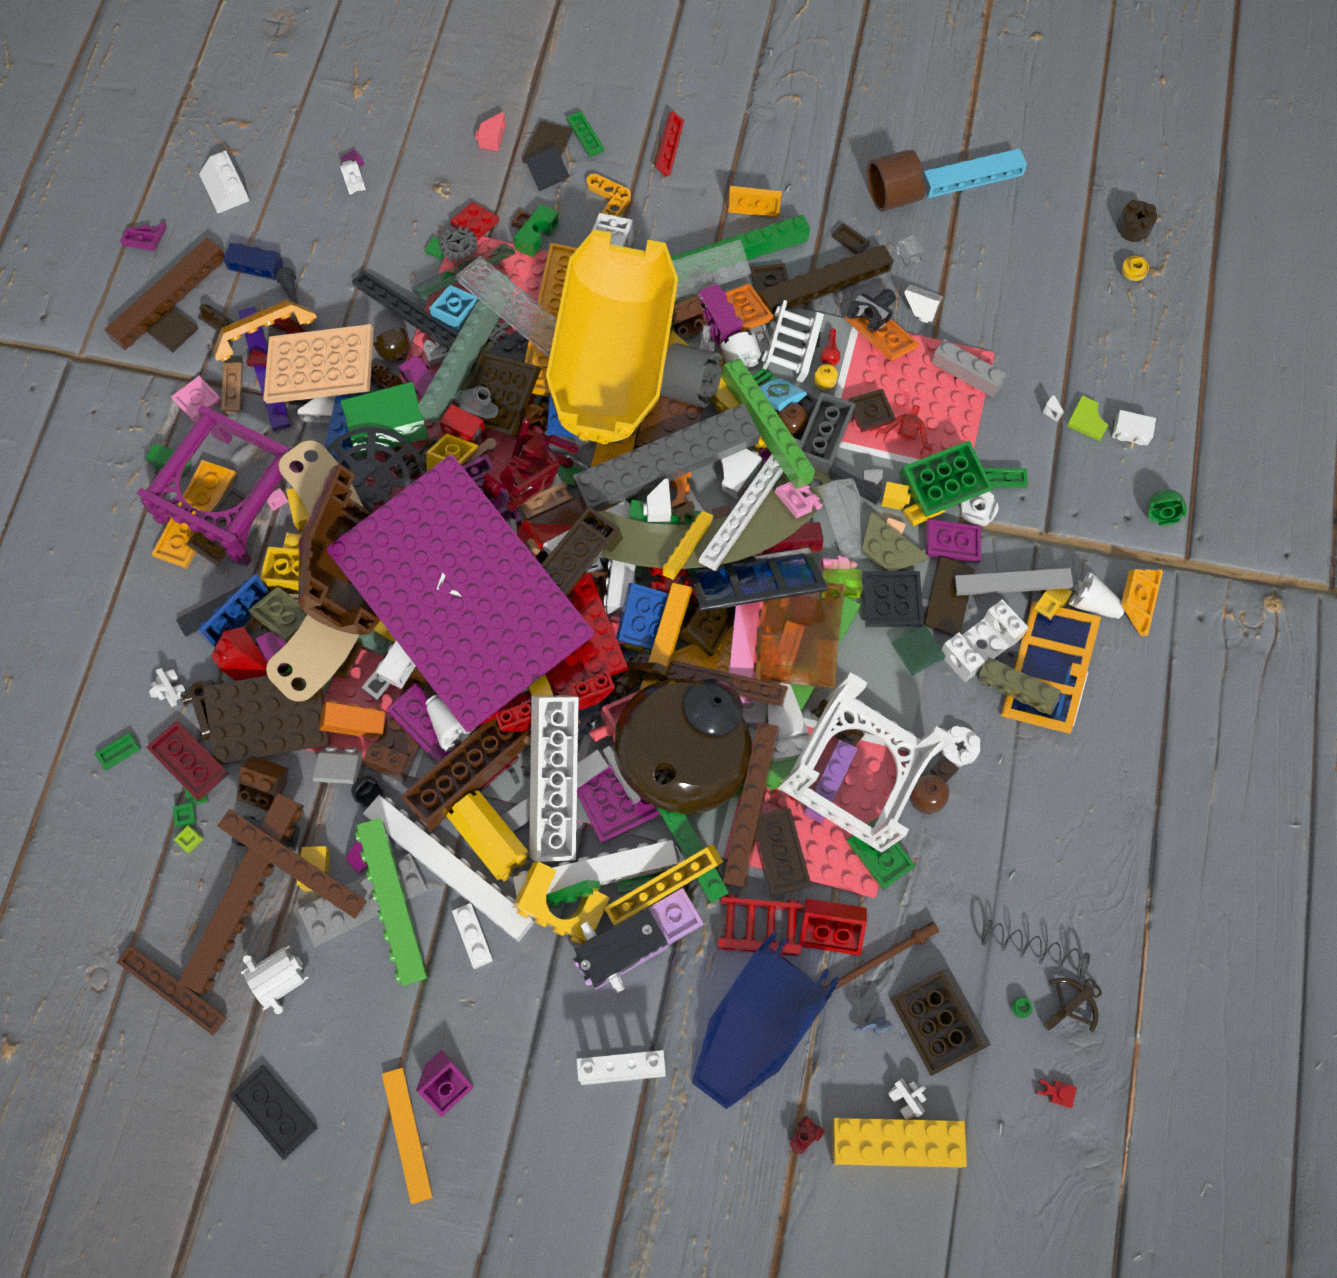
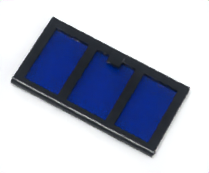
M810 548L761 556H749L734 562L720 564L716 571L709 567L687 568V575L700 612L827 591V584Z

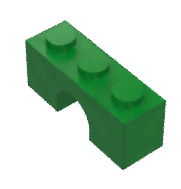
M540 205L537 210H534L529 220L525 221L520 231L514 235L515 250L533 258L542 247L540 233L551 235L558 227L559 212L544 205Z

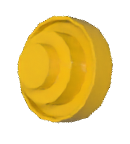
M1139 256L1127 258L1122 265L1123 275L1132 281L1144 279L1149 271L1147 261Z

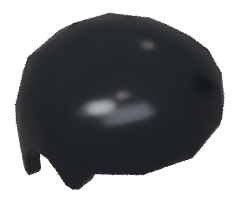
M372 776L359 778L351 788L353 799L362 807H369L379 795L382 797L384 793L383 786Z

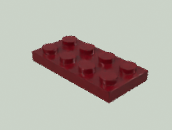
M177 720L146 747L198 802L229 775Z

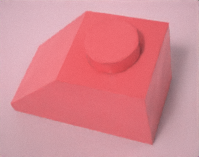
M501 112L481 123L480 129L476 131V140L478 141L479 148L499 151L506 126L504 113Z

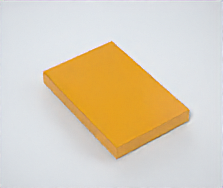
M730 186L728 212L779 218L782 191Z

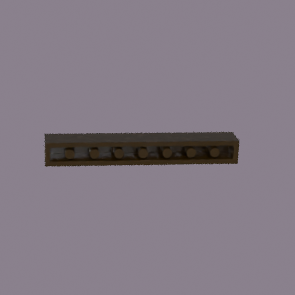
M885 245L873 247L863 253L859 252L855 256L843 258L839 262L827 264L823 268L811 270L804 275H797L788 281H781L772 287H765L760 291L759 297L774 315L777 306L781 307L784 300L787 301L785 310H789L890 272L894 260Z

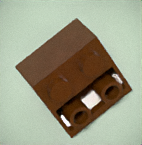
M689 293L675 299L673 311L677 312V317L672 330L681 339L684 340L708 330L698 295Z
M254 756L250 757L240 769L236 800L269 811L277 793L282 795L285 789L289 768Z

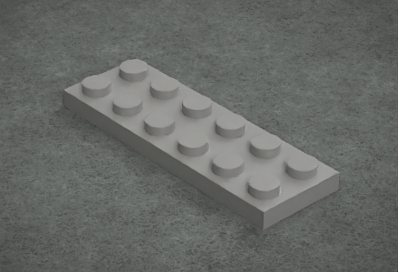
M410 853L395 860L406 900L428 890ZM367 875L345 885L367 901L355 919L323 897L298 909L315 947L378 916L377 910H380L378 902L374 901L372 890H374L373 881L369 882Z

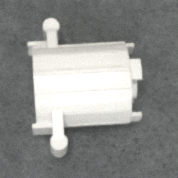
M290 945L278 950L257 965L252 955H246L243 958V962L247 964L248 968L242 971L241 974H244L253 994L264 1006L263 1010L272 1005L276 1014L284 1011V1006L280 1004L278 999L303 984L309 978V976L304 978L301 972L303 963L299 956H291L287 949L290 948Z

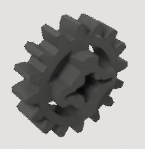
M453 227L452 232L447 230V235H442V240L439 241L441 253H443L444 258L448 257L450 262L455 259L456 263L461 259L465 262V258L471 259V254L475 255V250L478 249L477 238L474 237L473 231L469 233L468 228L463 231L462 227H459L458 230Z

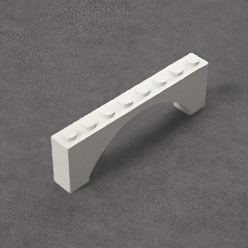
M748 449L719 460L724 475L722 491L737 500L762 466L760 455Z

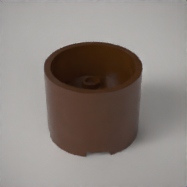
M914 150L896 152L868 162V187L871 198L879 211L884 212L923 200L926 189L925 181H922V173L920 171L923 167Z

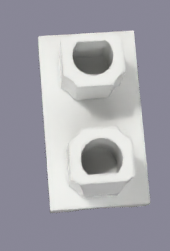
M352 160L343 162L340 169L349 194L366 190L357 162H352Z
M162 668L157 669L156 673L158 676L156 681L151 683L153 688L149 691V694L153 698L158 697L159 700H163L166 697L170 706L173 707L177 705V700L181 698L180 694L186 693L182 684L175 687L171 686V683L176 682L178 679L174 669L163 672Z
M903 1078L898 1080L888 1094L894 1102L904 1097L908 1105L900 1110L904 1118L908 1120L915 1116L919 1117L925 1112L920 1102L923 1103L927 1100L922 1093L927 1088L924 1085L918 1088L914 1081L908 1086Z

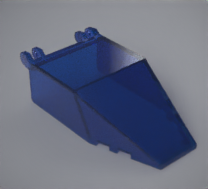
M775 931L755 951L708 1022L707 1032L703 1040L692 1084L725 1109H728L750 1091L780 1071L831 997L840 980L836 976L830 983L829 988L826 989L821 983L829 975L828 969H825L819 980L815 981L781 956L779 953L788 942L785 938L780 942L776 951L770 948L769 945L776 939L778 934Z

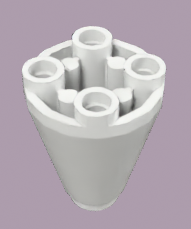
M1088 572L1083 581L1078 580L1073 588L1075 593L1069 600L1071 606L1119 619L1124 614L1125 610L1121 605V600L1093 573Z
M434 695L426 701L427 712L439 745L445 752L453 750L456 745L471 735L473 730L471 732L465 731L438 695Z

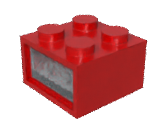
M452 404L440 420L443 435L446 433L476 444L478 447L487 439L483 419Z

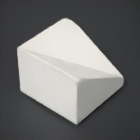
M1052 395L1046 403L1043 413L1058 422L1064 411L1056 397Z

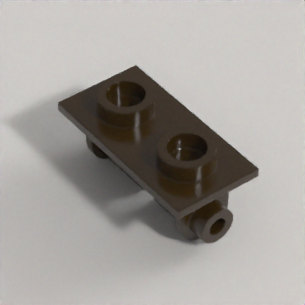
M201 304L199 307L201 314L198 318L219 333L222 327L234 323V321L211 305Z

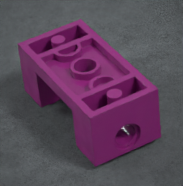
M488 455L462 466L483 493H485L482 490L483 477L487 471L494 468ZM501 487L498 499L491 498L489 501L506 522L512 518L516 520L517 526L521 524V519L516 509L513 511L507 509V504L511 500L506 490Z

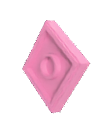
M200 375L171 396L172 400L194 423L201 416L198 412L201 405L213 409L222 402L221 397Z

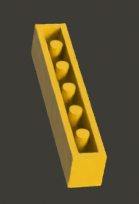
M711 844L604 907L613 925H616L718 866L723 860L714 845Z

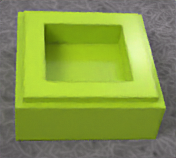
M187 825L173 840L190 854L204 839L191 826Z

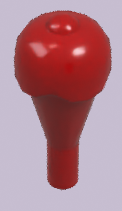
M831 328L829 330L828 342L821 351L820 359L822 364L826 363L836 366L840 362L841 353L836 344V329Z

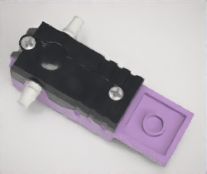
M682 888L599 935H596L588 922L582 924L580 927L587 941L574 948L576 957L573 959L576 967H579L586 985H593L595 990L610 982L618 993L625 989L620 979L621 975L668 949L670 944L700 928L704 923Z

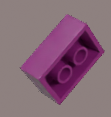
M717 283L698 291V297L708 325V331L718 349L722 352L721 343L724 341L726 344L729 341V337L741 333L743 324L740 317H736L732 303L727 301L724 289H721Z

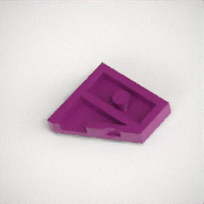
M165 222L159 223L160 226L151 228L149 225L126 228L120 242L122 246L155 251L167 228Z

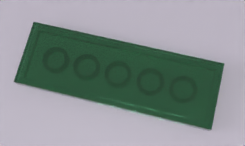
M503 243L414 285L411 289L414 294L424 298L514 255L516 252L512 246Z

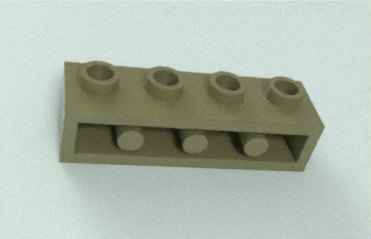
M988 657L980 671L981 683L1011 696L1021 703L1028 704L1040 712L1051 715L1060 700L1061 690Z

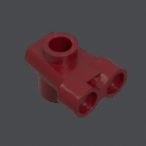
M804 1116L798 1123L799 1128L789 1143L791 1149L797 1154L805 1153L807 1148L814 1141H819L824 1134V1130L820 1126L815 1125L807 1116Z

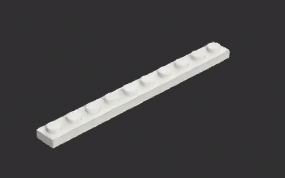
M794 438L797 444L799 445L801 441ZM771 454L702 553L699 563L714 571L717 570L784 471L773 454Z

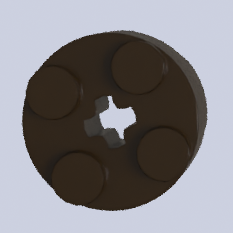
M1129 201L1117 222V230L1123 234L1122 237L1131 242H1140L1142 239L1149 237L1157 221L1155 205L1144 201Z

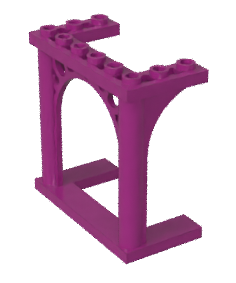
M201 405L198 409L201 416L147 490L140 488L137 495L141 499L140 502L147 507V511L154 516L153 519L159 524H168L171 517L178 524L182 525V523H185L192 531L196 533L200 531L209 540L214 541L215 539L225 547V552L231 556L230 559L233 562L248 566L251 558L246 552V544L250 528L257 514L282 480L283 476L279 470V462L283 455L291 449ZM210 432L214 438L228 445L232 441V437L229 434L231 433L275 455V458L249 495L237 506L222 512H204L194 508L184 499L180 487L181 475L185 466ZM292 461L289 465L290 470L295 473H300L304 469L300 461ZM167 493H177V496L174 499H164V496ZM231 514H236L235 516H233V521H232V519L230 518V515H231ZM220 517H224L227 520L224 528H219L217 525ZM207 518H212V519H213V520H212V524L210 523L209 520L206 521V519H207Z

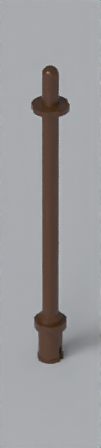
M931 921L920 929H914L909 938L818 991L814 992L812 989H809V996L797 1002L795 1009L800 1011L812 1003L819 1006V999L913 944H924V940L939 933L937 925Z

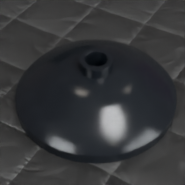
M704 679L694 683L686 692L683 700V711L687 721L697 731L709 736H722L732 732L740 723L743 715V704L738 693L729 684L717 679Z

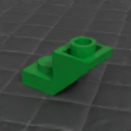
M153 444L144 459L157 468L162 469L175 450ZM191 459L189 460V462H188L187 465L185 466V468H184V470H183V472H182L181 477L185 474L186 470L188 469L189 465L191 464V462H192Z

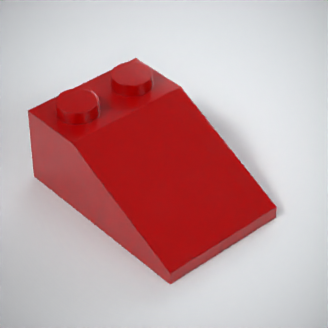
M240 627L224 631L211 654L213 661L220 670L235 681L267 676L266 668L268 663L246 629Z

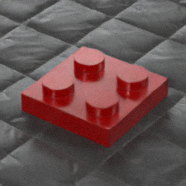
M472 201L450 220V225L457 230L459 227H462L463 231L468 228L469 233L474 232V237L478 241L499 222V217Z

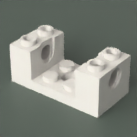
M599 213L593 230L612 233L610 245L630 248L633 241V220Z
M1002 599L990 608L984 619L963 635L957 633L944 644L940 655L958 676L966 682L981 671L988 657L996 659L1021 640L1029 627ZM983 641L986 644V648H978L976 642Z

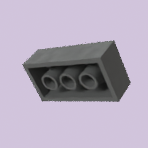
M823 392L820 393L799 447L816 471L829 475L854 414L856 404Z

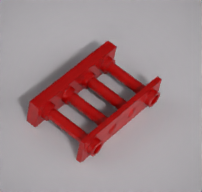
M727 894L726 897L721 898V905H727L725 935L723 938L718 939L717 950L800 957L802 945H797V942H795L796 911L802 912L804 904H799L798 900L776 902L741 899L733 894ZM735 906L747 907L746 935L743 940H735L733 936ZM756 908L768 909L766 939H764V942L755 941L756 939L754 938ZM776 910L788 911L787 941H784V944L776 943V940H774Z

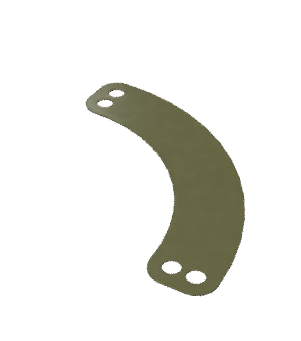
M815 470L813 479H819L823 485L820 488H813L810 484L808 485L810 491L820 498V503L823 504L832 489V481L825 473ZM784 472L721 564L753 556L775 546L794 534L816 513L817 509L812 506L811 512L795 518L776 495L775 490L777 487L790 482ZM597 511L619 527L623 539L612 553L605 549L601 556L638 566L662 568L668 562L669 556L673 555L675 547L679 546L680 540L685 537L686 531L690 530L691 524L661 525L627 519L607 511ZM728 516L712 520L711 525L681 569L707 567L699 563V558Z

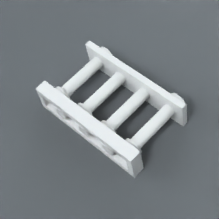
M784 300L781 307L777 306L774 314L777 318L768 351H765L762 357L764 362L762 369L766 370L770 362L795 370V373H798L796 381L803 383L809 372L824 314L817 312L815 317L810 319L785 310L787 301ZM784 317L807 325V328H810L809 333L805 334L781 325L782 318ZM780 332L803 340V343H806L805 348L801 349L777 340L778 333ZM774 347L799 355V358H802L801 363L797 364L772 355Z
M663 1050L577 1059L578 1082L581 1081V1085L666 1077Z

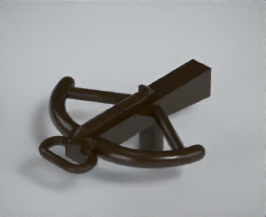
M1069 978L1050 980L1051 985L1056 984L1061 1009L1042 1024L1045 1029L1050 1031L1066 1016L1090 1025L1089 1030L1093 1032L1099 1018L1098 1008L1093 997L1098 998L1102 995L1101 988L1091 978L1084 981V987L1077 981ZM1089 981L1092 982V984L1099 991L1097 995L1094 994L1095 992L1093 991V988L1087 986V983ZM1060 983L1072 985L1080 991L1066 1005L1064 1004ZM1085 1000L1091 1006L1093 1013L1092 1021L1073 1014V1011Z

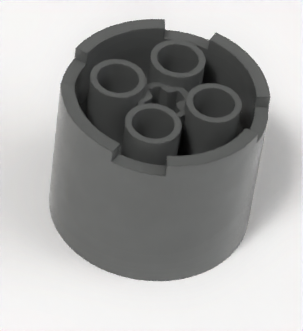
M674 343L666 353L660 390L661 396L707 408L710 405L709 400L712 395H716L721 380L720 354Z

